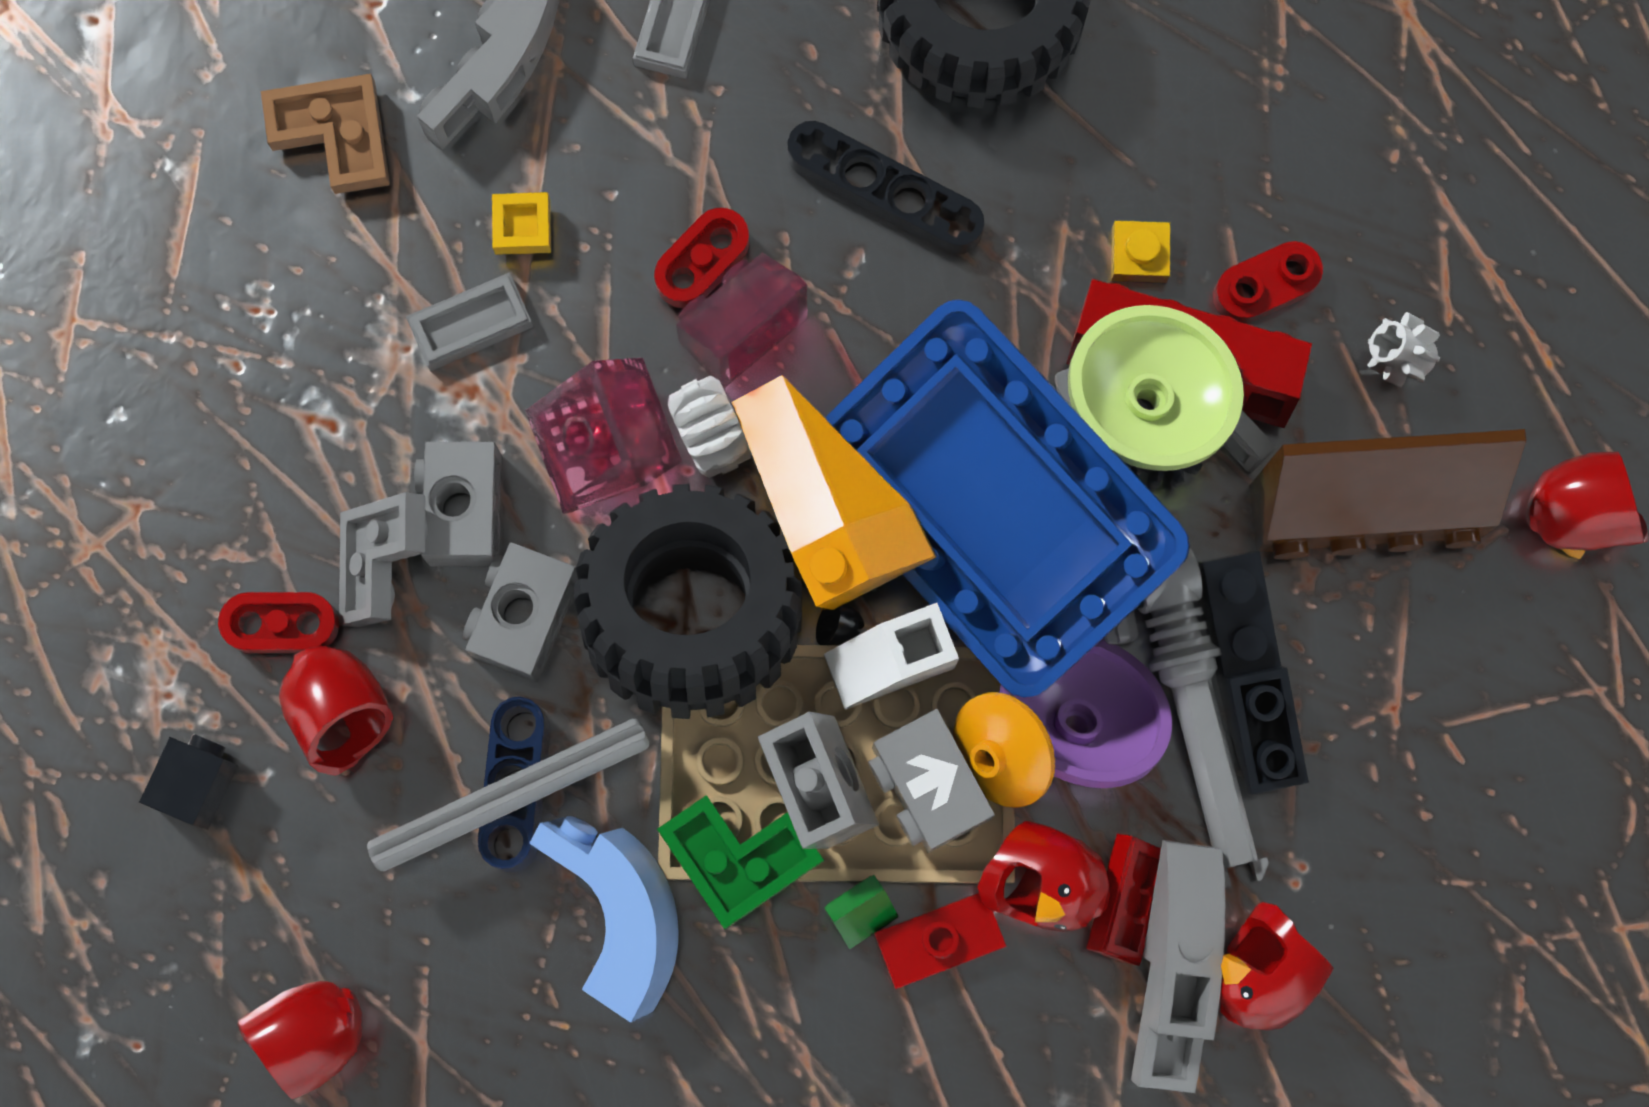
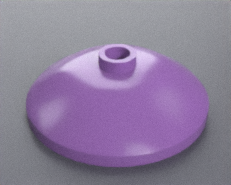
M1103 639L1054 685L1038 696L1025 698L1016 696L1000 685L999 693L1008 694L1022 701L1042 721L1053 744L1055 754L1054 776L1064 781L1092 788L1124 786L1147 775L1157 765L1168 747L1172 732V716L1167 697L1159 682L1136 657L1117 645L1107 644Z

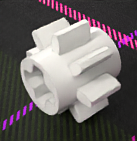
M1408 312L1402 317L1401 323L1385 318L1383 319V324L1373 332L1371 339H1368L1367 343L1373 358L1367 365L1369 368L1382 374L1383 380L1400 388L1404 385L1407 377L1422 383L1425 381V376L1434 368L1436 362L1440 360L1437 347L1434 344L1440 334L1424 325L1423 320Z

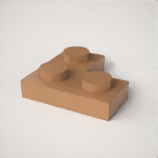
M372 74L261 91L267 143L272 151L324 143L330 187L335 194L390 185L377 91Z

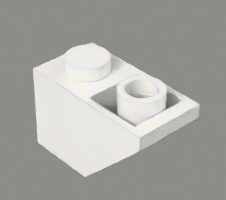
M938 603L883 622L824 653L845 710L955 669L959 660Z

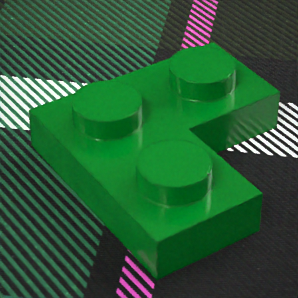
M707 795L657 829L724 930L824 862L817 849H802L788 812L740 844Z

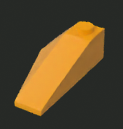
M781 375L732 401L789 550L816 607L834 610L936 558L911 504L872 467L860 452L856 451L786 377Z

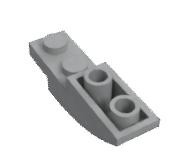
M486 0L479 10L478 19L475 21L482 46L471 48L461 59L457 73L444 87L438 86L434 88L421 104L420 113L417 115V118L426 138L443 150L478 111L493 123H497L531 77L544 52L554 25L560 0Z
M1162 840L1143 957L1151 963L1131 1081L1138 1087L1195 1093L1204 1040L1214 1041L1222 982L1221 963L1225 942V877L1223 852L1220 848Z

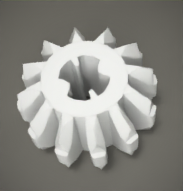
M711 375L699 381L695 379L681 386L682 389L669 395V411L696 468H698L702 475L708 478L720 473L724 475L739 468V464L751 458V451L735 410L718 379Z

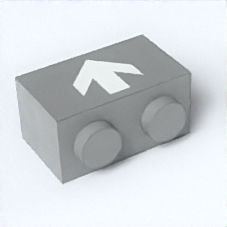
M938 709L873 742L872 750L876 758L868 761V764L882 791L886 793L894 789L904 811L896 814L912 846L922 842L927 853H930L990 821L995 816Z

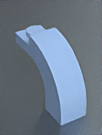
M566 816V818L562 817L539 824L529 844L582 878L598 897L605 917L606 933L604 946L582 990L630 1023L652 1013L671 978L677 956L679 937L675 901L662 869L648 849L624 828L601 833L596 838L597 830L589 823L577 817Z

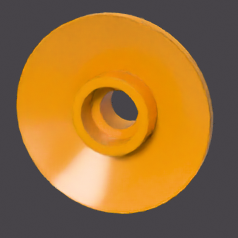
M999 692L980 694L963 705L954 723L953 739L984 796L996 804L1011 808L1025 807L1039 800L1051 786L1055 773L1053 744L1039 717L1022 701Z

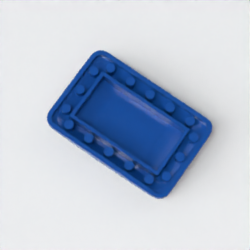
M957 299L947 301L938 307L825 417L856 451L860 452L872 467L911 504L927 536L936 558L903 574L904 577L930 605L938 603L947 625L999 683L1013 695L1025 698L1038 696L1047 691L1170 578L1188 557L1190 549L1189 536L1183 525L984 312L969 301Z

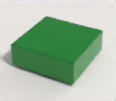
M875 875L869 876L824 907L849 949L899 917L886 891Z

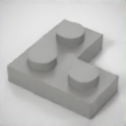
M404 492L340 512V626L359 628L391 620V607L395 596L394 586L391 582L392 562L425 553V540L428 534V521L425 516V495Z

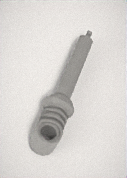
M1190 548L1188 557L1183 565L1142 602L1137 609L1143 614L1151 613L1152 619L1145 621L1147 628L1154 627L1156 633L1149 635L1150 642L1158 641L1159 647L1153 649L1154 658L1149 668L1151 672L1158 671L1161 683L1172 689L1212 847L1222 849L1225 889H1229L1232 886L1227 868L1250 863L1254 881H1260L1264 877L1269 862L1267 857L1259 859L1257 857L1212 683V677L1217 670L1215 657L1222 654L1220 648L1211 643L1209 636L1202 637L1201 630L1207 629L1206 621L1198 622L1197 617L1203 615L1202 607L1194 608L1193 603L1199 601L1202 597V579L1197 559Z

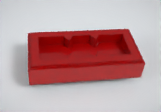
M1116 835L1107 869L1110 888L1108 907L1100 917L1094 918L1086 949L1126 964L1140 966L1145 948L1161 848L1134 836Z
M979 893L874 933L895 990L1007 947L993 911L982 904Z

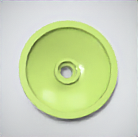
M1154 305L1132 306L1106 315L1084 334L1075 349L1068 371V393L1071 406L1125 463L1143 469L1157 471L1178 470L1196 465L1208 459L1231 436L1242 412L1244 398L1242 377L1238 364L1228 346L1219 335L1202 321L1182 311ZM1137 399L1148 400L1154 409L1147 410L1141 407Z

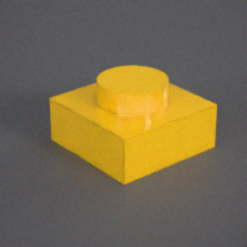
M548 192L492 194V248L495 255L551 253V200Z
M1114 221L1111 244V281L1167 283L1170 277V223Z

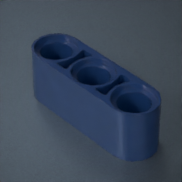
M512 697L501 702L494 710L490 725L484 787L503 779L511 771L523 770L548 758L551 734L550 722L542 709L531 699ZM527 712L533 714L536 720V727L532 735L523 741L510 740L507 735V726L510 719L518 713ZM544 797L479 827L478 849L482 858L488 864L509 873L519 872L529 867L536 858L538 851L537 848L529 843L541 823ZM505 829H518L523 837L521 851L510 860L499 859L494 851L496 837Z

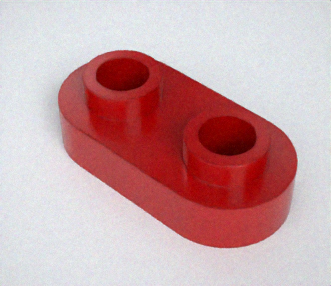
M728 208L710 209L703 213L661 256L655 267L654 278L657 291L666 303L677 308L696 306L745 257L749 248V230L743 217L736 211ZM718 235H726L732 240L731 244L723 249L714 247L711 242ZM681 274L690 275L694 279L693 284L684 289L676 287L673 282Z
M1291 241L1278 245L1228 268L1221 275L1214 288V305L1220 315L1230 316L1241 323H1252L1307 298L1315 290L1322 278V260L1319 254L1305 243ZM1289 261L1300 263L1304 269V274L1294 275L1290 273L1286 263ZM1241 283L1248 284L1252 287L1254 296L1251 298L1240 296L1236 290V285Z
M246 592L233 596L224 604L219 613L218 627L223 639L229 645L244 653H299L309 647H328L338 634L339 617L332 604L315 593ZM312 615L318 616L320 621L318 629L312 634H303L301 626L304 619ZM251 616H260L262 621L260 629L254 634H246L244 631L246 620Z

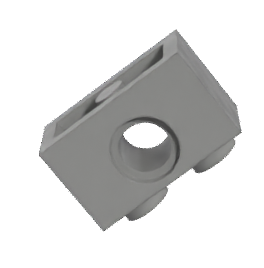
M425 442L424 459H417L415 462L414 484L416 493L425 495V516L428 521V534L425 540V553L421 554V556L430 567H490L494 557L499 554L502 454L495 442ZM456 493L470 495V505L463 514L454 517L443 514V505L448 497Z
M510 542L505 555L497 554L488 569L485 586L491 589L483 608L475 607L468 617L463 631V640L468 641L465 650L473 659L538 683L574 595V583L578 581L576 567ZM517 598L531 600L533 602V611L525 622L510 624L505 621L504 611L512 600Z
M809 711L758 736L802 849H829L879 825L835 716Z

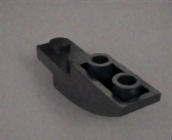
M1250 551L1200 561L1198 566L1208 617H1204L1207 625V636L1210 637L1211 643L1218 646L1221 650L1222 655L1215 657L1217 664L1215 673L1231 737L1248 792L1253 795L1307 784L1309 780L1288 669L1281 666L1260 551Z

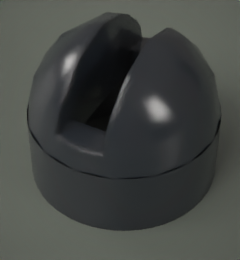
M846 604L834 610L823 608L816 626V640L819 645L839 646L862 634L857 630L865 626V621L859 611Z

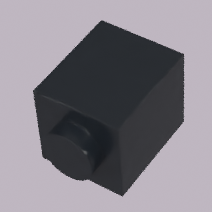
M192 734L188 744L169 737L139 803L193 826L208 830L238 765L221 758L226 747L201 736Z

